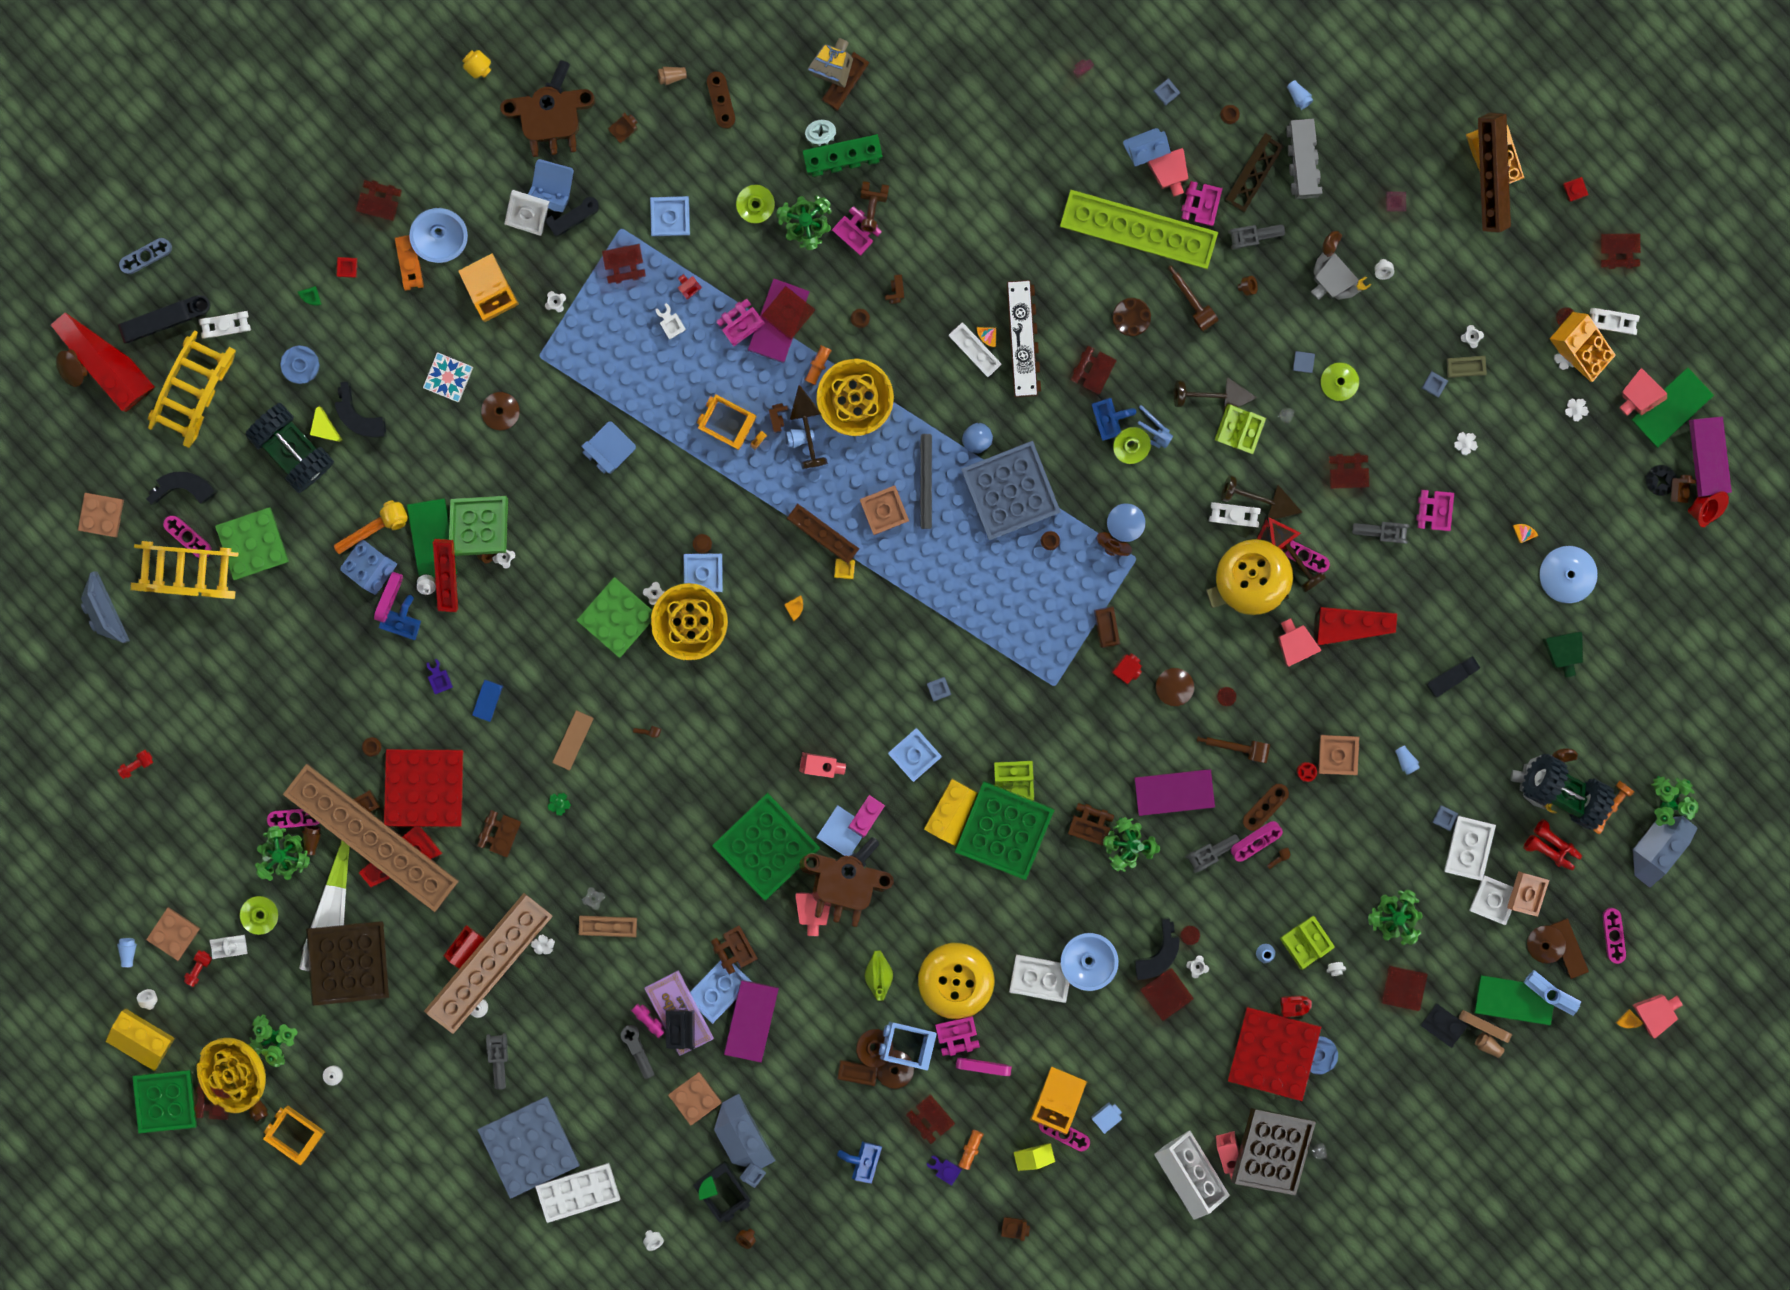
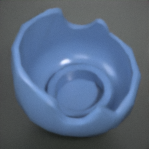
M983 423L972 424L963 433L962 443L964 447L972 453L979 454L984 452L992 444L993 435L991 429Z

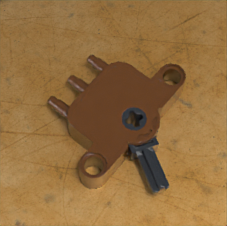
M559 61L551 83L547 82L545 87L538 89L532 98L526 96L506 99L500 105L501 112L505 117L511 119L521 117L522 130L530 141L532 157H538L537 142L549 141L551 154L556 155L557 140L567 138L570 152H576L575 135L579 131L578 110L589 109L595 104V97L588 89L563 92L564 90L561 86L570 67V64L566 61ZM585 94L591 96V100L587 104L581 102V98ZM550 99L552 106L546 108L543 103L544 101L548 102ZM509 104L515 106V110L512 113L505 112V107Z
M871 837L857 853L854 852L850 856H844L838 860L812 853L800 860L799 866L803 872L816 875L813 887V897L817 901L815 917H821L824 905L835 908L834 922H839L842 910L853 912L852 926L857 927L861 911L869 906L872 891L883 892L892 887L894 879L891 874L868 867L864 868L866 865L865 860L879 846L877 839ZM807 859H811L813 861V868L807 866ZM846 869L849 871L848 876L844 875ZM880 877L886 880L885 887L880 884Z

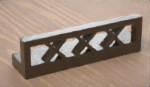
M1267 133L1261 138L1225 202L1244 213L1284 147L1282 144L1271 139L1272 136ZM1268 142L1278 148L1274 155L1266 156L1265 147ZM1265 160L1267 168L1265 171L1257 173L1255 164L1257 161ZM1255 176L1257 185L1255 188L1247 189L1245 181L1247 178ZM1238 194H1246L1247 202L1244 207L1234 202Z

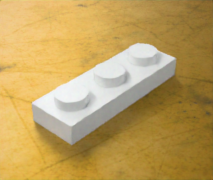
M963 322L948 335L987 378L1002 365Z

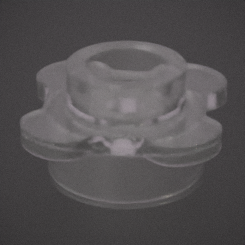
M590 887L582 902L584 905L588 904L594 910L600 908V902L604 900L605 895L603 892L599 893L595 891V888Z

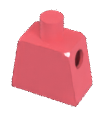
M1183 148L1147 162L1161 189L1170 187L1173 197L1184 193L1181 183L1188 180V173Z
M1641 368L1623 390L1622 397L1626 402L1619 409L1626 416L1634 409L1640 415H1643L1665 401L1667 393Z
M1291 618L1281 623L1285 634L1278 636V640L1287 667L1321 651L1304 625L1295 628Z
M802 752L799 771L804 774L834 778V774L844 775L846 764L836 762L837 759L833 757ZM827 763V768L823 769V765Z
M796 892L799 923L801 925H808L807 936H819V925H827L830 906L824 905L821 917L817 918L815 917L817 901L814 899L813 893Z
M1660 994L1635 1003L1632 1006L1644 1023L1643 1025L1650 1037L1655 1039L1678 1020L1674 1011L1683 1006L1678 996L1667 1000L1664 995Z
M1235 1131L1216 1136L1217 1150L1224 1173L1230 1174L1231 1179L1239 1154Z

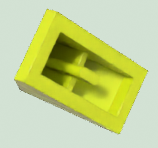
M317 407L310 435L340 442L342 438L322 407Z
M1051 1143L1014 1152L1018 1171L1035 1170L1055 1162Z

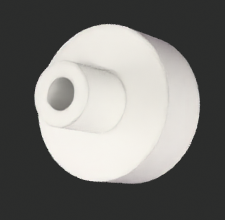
M1381 259L1374 267L1375 276L1378 279L1385 280L1394 275V266L1386 259Z
M431 575L420 576L417 579V590L424 595L432 594L436 590L435 578Z
M151 989L144 990L137 995L139 1006L148 1010L153 1009L158 1000L155 991Z
M483 999L477 1005L479 1010L475 1008L471 1015L476 1018L483 1017L488 1011L486 1000Z
M329 1066L323 1072V1079L328 1085H337L343 1078V1072L338 1066Z
M649 1230L645 1233L646 1238L643 1244L648 1251H653L663 1244L664 1239L659 1232L653 1233Z

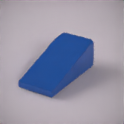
M485 679L472 716L491 722L503 686Z

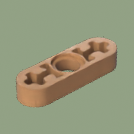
M1462 1010L1459 1016L1460 1020L1507 1043L1512 1036L1511 1033L1465 1010Z

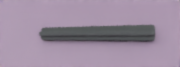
M921 434L920 436L921 529L932 528L931 434Z

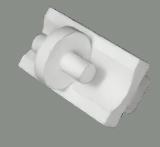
M245 935L210 940L212 959L248 954Z

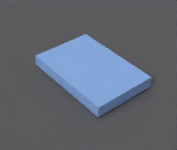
M721 960L690 991L699 1011L712 1024L737 999L741 980L752 982L735 964H732L735 972L729 975L726 969H723L721 966Z

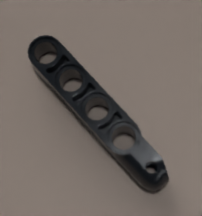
M196 295L125 321L117 326L122 340L126 344L204 315L210 310L211 304L207 297Z

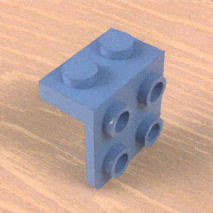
M1158 128L1123 141V145L1134 166L1171 153L1165 132H1160Z
M541 159L537 160L532 187L528 195L549 201V209L563 212L569 201L574 170L570 167Z
M607 422L589 442L586 441L582 445L585 449L582 453L590 460L594 458L598 462L596 466L604 474L606 472L611 474L636 449V445L613 422Z
M361 540L341 566V571L362 588L376 595L390 574H392L397 563L380 553L365 540Z

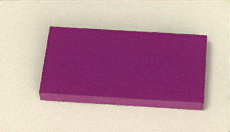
M773 279L760 315L765 324L754 331L748 351L784 363L810 291Z
M1723 416L1689 420L1698 497L1714 495L1720 491L1732 493Z
M1211 769L1134 777L1139 816L1215 807Z
M741 980L724 1055L762 1063L779 990L778 987Z

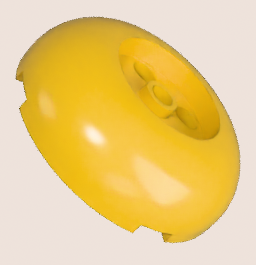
M849 359L838 362L826 371L818 385L817 406L821 416L832 429L841 434L862 436L872 433L885 423L892 411L894 402L892 384L880 367L867 360ZM856 381L857 387L851 389L849 382ZM871 392L873 394L872 399L867 400L864 397L865 393ZM858 395L859 400L852 401V396ZM841 396L846 398V403L843 405L838 403V398ZM856 407H859L862 410V413L859 416L855 415L853 412Z
M1259 539L1246 540L1231 547L1221 558L1216 571L1217 588L1224 602L1236 611L1248 615L1264 614L1278 607L1289 594L1293 583V570L1286 554L1272 543ZM1262 561H1265V562H1266V563H1265V566H1263V567H1259V566L1257 565V564L1261 563ZM1241 564L1246 565L1244 570H1240L1238 567ZM1263 578L1268 580L1265 585L1260 584ZM1243 581L1249 583L1247 588L1241 587Z
M693 583L680 584L665 591L655 603L651 614L652 633L658 645L667 654L681 660L701 659L714 652L724 640L728 627L727 612L721 599L709 588ZM687 604H692L694 606V610L692 612H688L686 610ZM702 617H707L708 623L706 625L701 624L700 619ZM675 618H679L681 620V624L679 626L674 625L673 620ZM689 618H693V619H694V620H693V623H694L693 625H690V624L688 623V619H689ZM694 631L695 638H688V632Z
M963 943L944 944L934 949L924 959L918 975L919 992L925 1004L934 1013L948 1019L967 1018L981 1011L990 1000L994 989L993 969L987 957L977 948ZM957 964L962 966V971L959 973L954 971V966ZM941 976L947 978L946 984L939 983ZM959 979L960 984L957 986L954 985L953 980ZM972 980L974 986L971 988L967 987L966 981ZM953 991L958 992L959 997L957 999L951 998L950 995Z
M220 1038L210 1042L202 1049L200 1062L197 1064V1076L207 1098L214 1105L218 1104L225 1109L224 1111L230 1113H241L253 1107L260 1100L266 1084L264 1065L256 1051L247 1043L235 1038Z

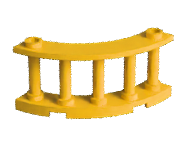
M195 330L190 337L187 336L182 345L184 347L163 385L154 410L152 409L148 416L150 421L148 429L152 430L157 422L169 427L185 437L183 445L188 448L197 439L204 419L202 413L205 406L209 407L216 392L214 388L218 380L222 381L233 364L236 350L231 347L225 353H218L196 342L198 332ZM194 349L217 360L218 365L215 370H209L186 359V357ZM183 365L206 376L209 381L205 389H198L177 379L176 376L181 366ZM174 385L197 396L199 402L196 409H190L167 398L171 386ZM166 405L189 416L188 418L191 419L189 426L184 427L161 416L163 406Z
M142 541L141 545L134 544V548L143 549L141 579H138V583L131 582L130 590L198 596L199 592H201V596L235 599V591H228L227 587L229 556L238 557L239 554L231 552L232 548H220V551L153 546V542ZM151 549L157 550L156 575L153 584H150V580H148ZM165 551L177 552L176 577L173 586H167L165 581H163ZM185 552L199 553L198 577L195 588L185 587V583H183ZM207 554L221 555L219 586H217L216 590L206 589Z

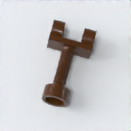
M863 181L860 198L869 200L867 217L861 223V230L872 233L876 231L877 222L874 220L877 201L887 202L889 185L882 184L881 193L869 191L870 182Z

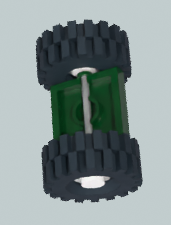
M278 403L261 415L246 431L245 436L257 449L263 448L287 474V477H285L286 481L297 493H301L325 474L334 464V460L322 447L316 449L293 424L294 416L282 403Z
M1542 754L1541 757L1536 758V762L1533 761L1531 763L1532 767L1527 769L1528 774L1524 776L1525 782L1522 783L1524 796L1540 805L1553 804L1569 813V817H1571L1573 822L1588 830L1597 829L1598 825L1604 823V819L1607 820L1608 813L1612 811L1611 806L1615 803L1613 801L1615 799L1614 790L1610 786L1594 778L1588 779V782H1582L1568 774L1567 765L1549 754Z

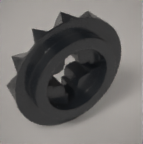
M1654 466L1646 475L1647 488L1655 495H1667L1672 491V480L1676 478V474L1668 466ZM1655 475L1659 477L1666 475L1665 481L1668 485L1663 483L1658 485L1659 480Z

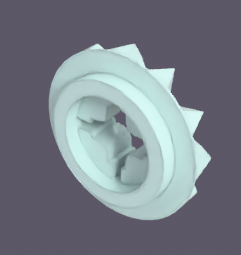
M817 120L808 125L805 135L807 141H810L812 145L818 144L820 147L821 144L825 143L828 145L829 141H834L836 128L830 121ZM822 129L824 133L819 137L818 134H820Z

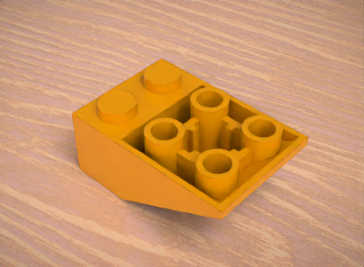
M1507 125L1510 184L1523 179L1524 175ZM1478 130L1466 134V137L1480 171Z
M493 253L459 270V274L484 322L519 305Z
M1572 312L1550 338L1558 352L1590 382H1593L1616 356L1588 314Z
M1051 1066L1030 1120L1066 1135L1075 1116L1087 1081Z

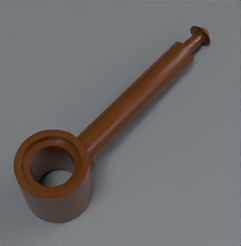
M1169 266L1168 270L1173 274L1172 278L1196 311L1192 317L1201 331H1205L1218 322L1219 319L1209 305L1203 308L1180 274L1174 271L1173 266Z
M1200 736L1197 737V742H1205L1206 745L1248 753L1249 760L1267 763L1271 744L1252 741L1251 746L1209 737L1207 739L1199 738Z

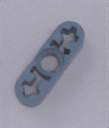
M159 238L123 257L119 262V267L122 272L133 274L169 255L172 251V245L167 239ZM161 242L163 244H167V246L165 247V252L159 250L154 253L153 250L150 249L152 246L153 249H158L160 247L159 243ZM143 251L150 252L151 258L149 261L144 262L141 260L140 256ZM134 256H136L138 262L141 263V265L139 266L138 263L132 264L131 270H129L128 268H124V266H126L127 260L129 262H133L136 260Z

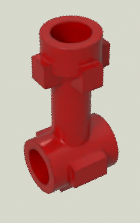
M145 749L136 755L138 759L127 766L122 764L117 769L121 778L131 777V772L140 766L146 768L153 764V757L150 752H147Z
M199 950L193 959L196 961L194 968L190 974L186 973L184 976V982L192 987L198 984L200 979L197 976L202 967L205 966L207 968L212 960L210 954L204 950Z

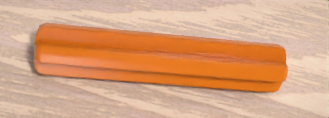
M377 518L334 545L336 552L341 554L359 541L385 527L382 518Z

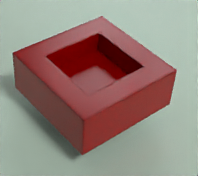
M1582 177L1563 184L1569 202L1589 195Z
M337 257V277L357 278L358 259Z

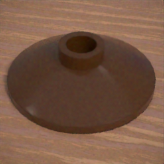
M496 392L489 395L484 400L481 408L484 422L495 430L511 428L517 422L520 414V408L516 399L504 392ZM499 407L503 409V413L500 415L496 412Z
M1098 533L1096 539L1107 554L1115 556V554L1129 556L1132 553V548L1127 542L1115 539L1110 533Z
M1543 925L1535 928L1530 933L1527 940V948L1530 955L1538 962L1553 963L1563 956L1566 949V940L1562 932L1557 928ZM1543 943H1548V944H1549V948H1548V949L1543 948L1542 944H1543Z
M870 1029L859 1037L856 1053L864 1065L880 1067L888 1062L880 1059L881 1055H879L880 1045L884 1044L885 1036H883L884 1031ZM891 1042V1046H890V1050H889V1055H888V1056H891V1055H892V1052H893V1043H892V1042ZM872 1044L875 1045L873 1051L870 1050V1045Z
M893 1050L892 1057L912 1061L906 1053ZM888 1061L878 1067L877 1078L888 1088H901L912 1079L914 1067ZM892 1067H897L899 1071L894 1074L891 1072Z

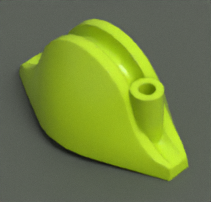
M881 950L873 952L865 970V981L876 1000L882 1001L891 986L893 971Z

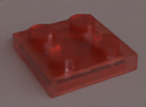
M785 286L761 317L792 340L813 315L815 309Z
M1389 965L1381 1003L1420 1011L1428 974Z
M1172 967L1140 989L1162 1021L1194 999Z

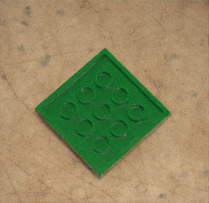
M983 781L955 852L1026 880L1055 809Z
M766 793L712 845L764 901L800 868V860L804 856L811 853L815 854L820 849V846L769 793Z

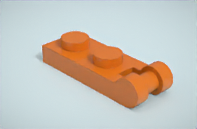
M409 235L395 238L404 290H411L413 287L423 288L424 283L419 257L411 246ZM415 274L416 279L409 280L408 275Z

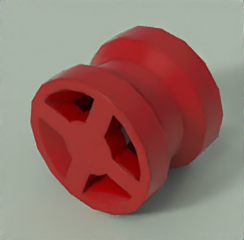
M1309 762L1301 763L1297 768V776L1305 782H1310L1316 778L1317 769Z

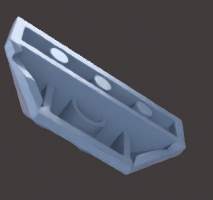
M91 572L81 597L83 602L81 607L84 613H88L91 619L89 621L90 627L97 634L122 643L129 642L128 635L98 572Z
M1683 816L1673 817L1675 823L1672 826L1668 824L1658 826L1655 821L1633 848L1634 876L1649 888L1669 871L1692 841L1697 827Z
M740 1094L722 1102L714 1131L732 1164L748 1167L752 1163L762 1169L776 1161Z

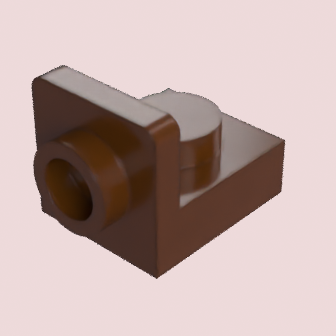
M624 112L622 117L611 125L608 130L621 144L638 130L636 126L638 122L631 114L627 116Z
M902 274L894 275L895 280H891L892 292L896 291V295L885 296V301H889L890 304L901 303V299H905Z
M783 403L772 405V409L769 410L774 433L782 432L781 427H784L782 415L778 416L777 414L788 411V406H783Z
M1681 475L1680 479L1673 478L1671 501L1688 503L1690 496L1689 485L1696 484V480L1692 479L1690 475Z
M1004 1216L1002 1237L1020 1239V1241H1024L1025 1236L1029 1237L1030 1225H1027L1026 1219Z

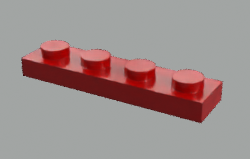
M435 539L433 541L437 608L438 611L457 612L458 596L454 540Z

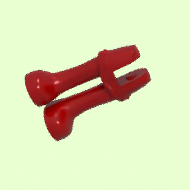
M1545 819L1540 820L1534 829V833L1555 845L1560 851H1555L1535 835L1528 837L1523 849L1528 852L1539 851L1555 861L1558 867L1562 866L1573 871L1576 866L1563 857L1568 852L1571 856L1580 860L1582 858L1581 853L1574 848L1572 843H1567L1556 836L1550 830L1548 821Z

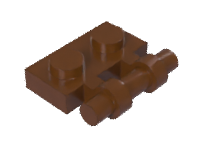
M1078 803L1076 810L1083 813L1081 818L1073 816L1068 834L1104 846L1103 840L1110 831V827L1104 826L1105 820L1112 822L1114 815L1107 813V810H1098L1092 808L1089 804L1083 805ZM1088 815L1098 817V823L1087 820Z
M491 810L489 816H486L484 821L486 822L484 829L478 836L479 842L477 846L484 848L486 842H490L492 845L489 851L508 857L522 821L507 815H503L501 821L496 820L498 812ZM493 826L498 827L495 837L490 836Z
M740 925L722 935L725 940L724 943L720 944L718 938L711 941L714 953L718 954L722 962L721 966L723 969H726L729 975L735 972L732 964L737 962L741 969L758 959ZM727 947L733 955L730 959H728L724 951Z

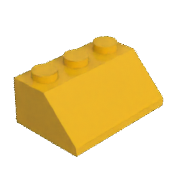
M952 778L924 830L957 846L978 792Z
M124 1009L113 1024L106 1042L153 1071H156L175 1038L128 1009Z

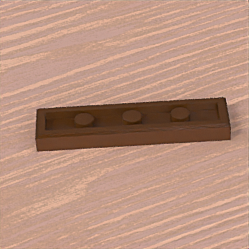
M798 503L786 518L847 564L850 563L859 550L857 546Z

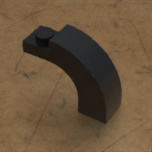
M340 382L341 387H338V396L342 398V401L335 402V408L341 421L350 430L362 436L371 438L387 437L385 418H365L359 415L353 406L351 383Z
M172 472L156 480L160 487L156 486L149 491L148 494L150 496L146 499L151 505H155L171 491L183 488L188 490L200 504H204L218 491L202 476L189 472Z
M1169 917L1161 918L1163 943L1160 950L1151 957L1134 959L1137 980L1156 977L1166 971L1174 962L1179 950L1180 939L1178 935H1171V933H1175L1174 922H1170Z

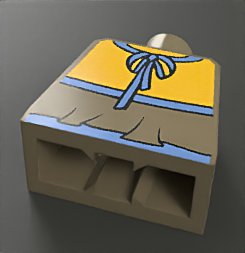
M838 38L835 47L827 44L823 45L809 66L808 71L815 77L845 88L853 62L851 55L845 52L849 42Z

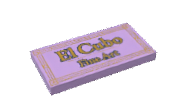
M679 970L644 988L665 1029L667 1009L695 1010V1048L714 1039ZM676 1049L679 1056L691 1051L690 1049Z

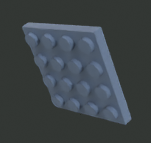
M1033 441L961 469L989 540L1061 513Z
M548 1096L477 1129L510 1199L580 1166Z

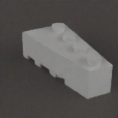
M1314 119L1291 120L1289 126H1286L1287 137H1290L1291 145H1288L1289 157L1292 156V164L1289 165L1290 176L1294 177V183H1291V193L1295 195V199L1318 198L1322 194V187H1318L1321 176L1320 170L1316 169L1319 158L1317 149H1315L1317 140Z

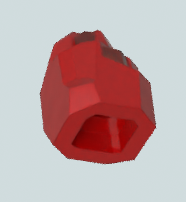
M1305 996L1281 997L1282 1017L1302 1016L1308 1013L1312 1007V1001Z

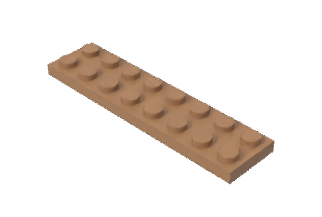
M523 893L424 1012L454 1034L553 916Z

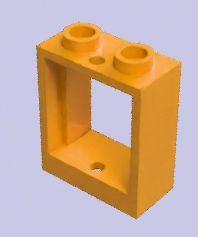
M716 394L714 398L710 396L706 404L708 409L705 415L701 414L697 421V424H699L698 429L740 450L757 416ZM718 402L747 416L734 442L705 427Z
M286 1106L284 1109L280 1108L274 1116L277 1118L273 1125L270 1123L263 1132L266 1134L263 1140L299 1165H302L325 1131L290 1106ZM287 1114L314 1132L300 1154L273 1136Z

